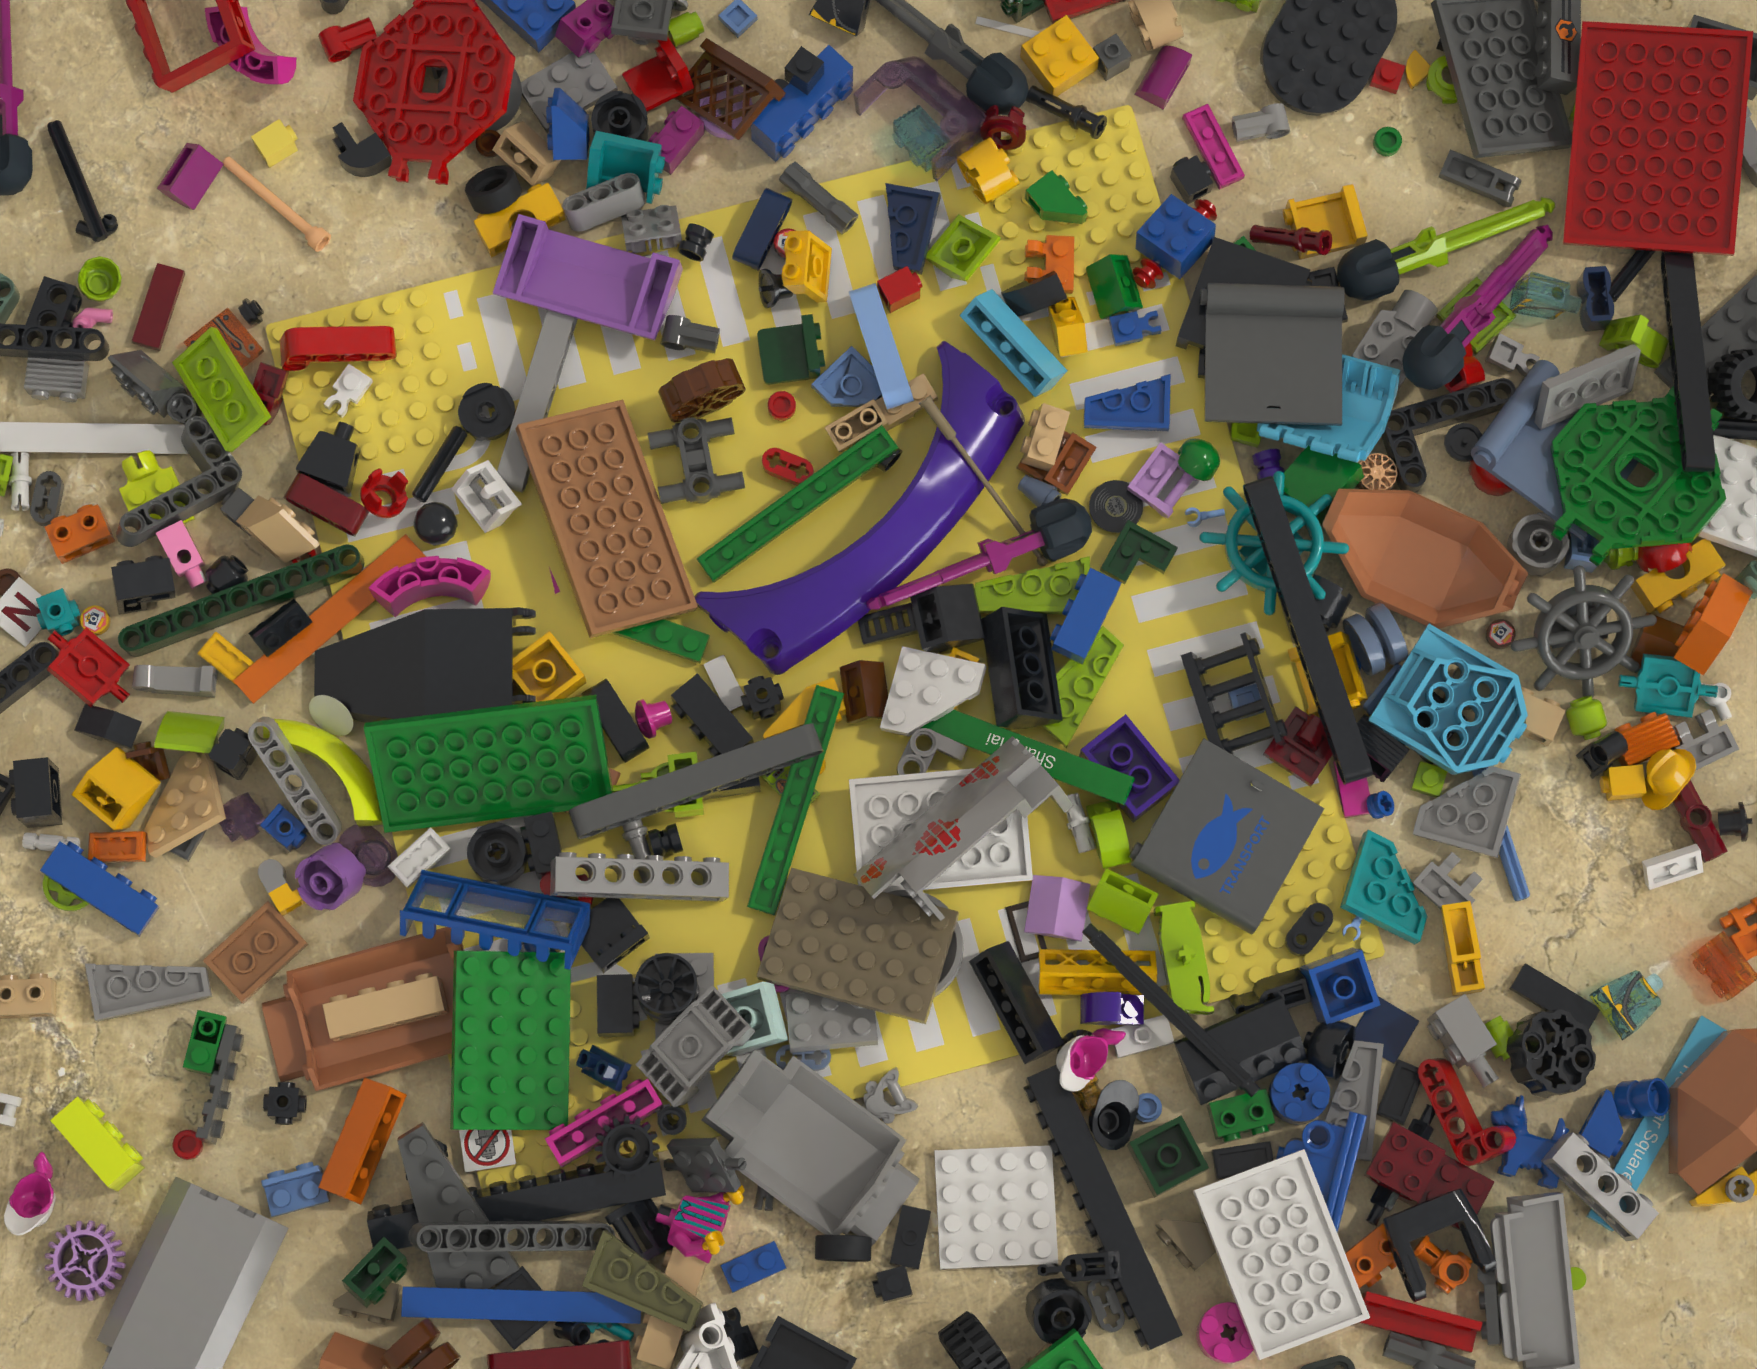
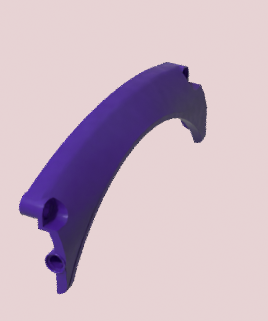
M942 341L937 346L942 364L943 378L941 413L956 432V438L989 481L1013 443L1020 428L1025 422L1024 414L1015 398L1003 390L999 381L976 363L969 355L962 353L946 341ZM937 427L929 451L920 469L901 498L877 524L845 550L814 568L770 585L730 592H698L694 596L697 605L708 614L710 619L726 633L730 631L745 644L749 651L764 663L770 673L774 675L783 674L789 668L832 641L871 610L868 609L866 604L870 598L877 597L881 593L896 588L952 530L985 486L953 442L947 440Z

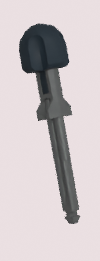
M875 0L929 43L925 51L928 57L932 60L944 59L968 79L966 83L967 97L981 109L987 111L991 106L997 105L998 115H1008L1013 106L1020 108L1026 101L1029 90L1026 76L1014 62L1001 52L992 53L983 58L964 43L960 30L952 23L948 24L944 30L905 0Z

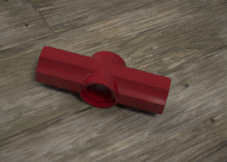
M1690 780L1672 803L1680 816L1681 827L1689 833L1693 843L1697 844L1701 849L1702 860L1706 863L1725 854L1728 850L1711 820L1712 814L1710 809L1702 803ZM1691 812L1698 813L1701 816V825L1692 823L1690 820Z

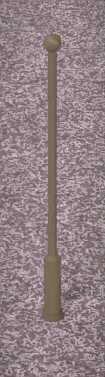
M931 395L924 398L919 405L926 410L945 438L953 442L1019 534L1025 533L956 438V432L935 405ZM1038 549L1032 550L1037 557V563L1040 566H1045L1048 563V559Z

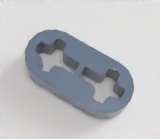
M790 1045L782 1046L776 1053V1063L781 1069L785 1067L786 1062L780 1061V1057L785 1056V1051H790ZM829 1049L821 1050V1054H826L827 1058L822 1059L820 1065H816L813 1059L805 1060V1055H813L815 1051L792 1053L793 1056H802L800 1061L813 1071L823 1070L831 1062Z

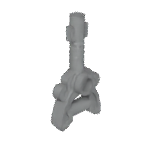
M897 1067L889 1070L879 1083L873 1080L866 1083L865 1104L861 1105L878 1119L882 1118V1121L887 1124L893 1122L895 1119L894 1114H904L918 1108V1104L914 1100L906 1098L897 1082L899 1077ZM887 1087L896 1105L892 1106L885 1100L884 1088Z

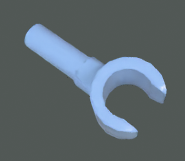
M1191 507L1185 511V515L1197 514L1198 518L1195 521L1187 522L1189 526L1197 527L1202 520L1224 516L1225 511L1223 508L1200 512L1197 508Z
M1355 916L1352 923L1343 928V936L1346 930L1352 927L1357 933L1353 941L1357 940L1361 934L1359 926L1362 918Z

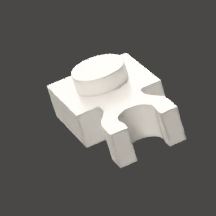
M348 364L332 386L337 393L325 401V408L330 410L333 404L340 403L341 408L337 411V415L343 419L347 413L349 402L352 401L358 404L373 383V380Z

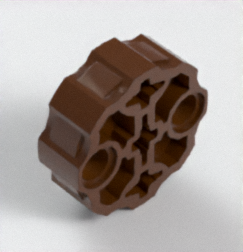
M726 358L708 361L679 373L667 384L661 386L658 393L671 422L678 423L686 418L698 419L726 407L737 397L741 396L746 388L733 359Z

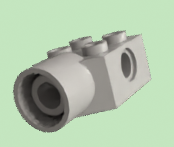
M1404 290L1391 311L1381 310L1351 357L1401 370L1398 383L1399 390L1407 378L1403 369V354L1415 335L1423 327L1431 323L1438 312L1437 307L1422 294L1413 290Z

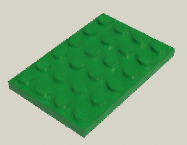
M454 951L451 1130H552L561 1124H564L565 1127L568 1126L571 969H564L565 953L550 952L547 961L541 962L536 958V952H519L517 956H511L505 951Z

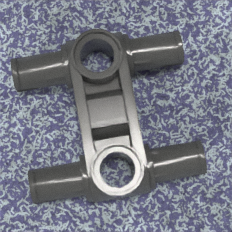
M732 417L706 422V419L703 420V418H686L680 423L672 425L673 428L648 433L651 450L676 445V448L679 447L685 479H683L682 483L658 487L661 504L684 499L690 503H707L713 498H718L722 492L745 488L742 471L717 476L716 473H713L708 442H710L711 438L735 434ZM690 428L696 429L699 432L692 439L686 438L683 434ZM704 482L709 485V489L704 493H698L694 490L697 483Z

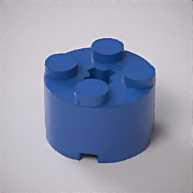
M1294 1063L1281 1069L1272 1079L1268 1090V1098L1272 1112L1276 1117L1290 1124L1303 1125L1316 1119L1325 1110L1329 1103L1330 1088L1324 1074L1314 1065ZM1295 1087L1299 1091L1303 1090L1305 1092V1095L1302 1097L1303 1101L1299 1097L1294 1098L1292 1096V1093L1296 1090Z

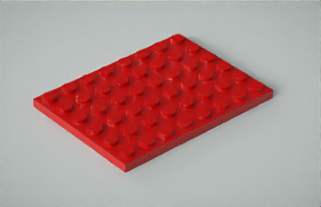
M1582 21L1563 238L1564 245L1734 256L1753 31Z

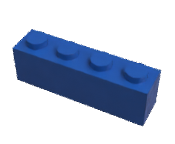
M60 841L40 871L140 937L159 909V906L155 903L157 898L144 889L139 893L130 886L133 882L120 873L114 877L106 871L108 866L97 858L93 857L91 861L81 855L84 850L71 841L67 845Z

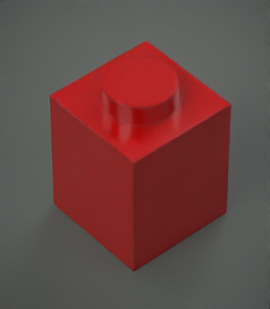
M908 266L877 281L878 292L890 313L920 299V288L923 287L921 280L916 272L911 273Z

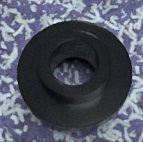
M245 298L242 301L243 304L238 307L241 315L251 326L256 322L260 324L263 321L261 316L264 314L263 309L256 300L250 301Z

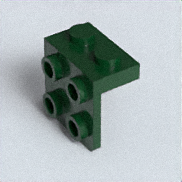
M813 314L801 315V324L767 328L758 331L757 337L763 380L766 384L816 379L820 376V367H825L823 350L817 349L816 340H821L819 323H814Z

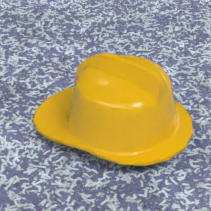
M1668 749L1658 751L1651 756L1646 766L1647 776L1645 778L1647 793L1642 796V801L1646 807L1651 810H1661L1668 807L1694 775L1696 760L1691 752L1685 749Z

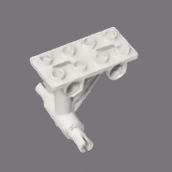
M715 1302L701 1308L695 1323L696 1328L684 1334L681 1339V1349L684 1355L675 1369H695L696 1366L698 1369H741L736 1364L733 1355L735 1353L734 1344L731 1338L726 1335L724 1329L725 1318L721 1309L717 1308Z

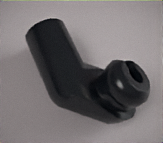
M104 215L102 222L108 237L116 232L118 223L114 215ZM79 220L76 226V233L92 238L86 222Z

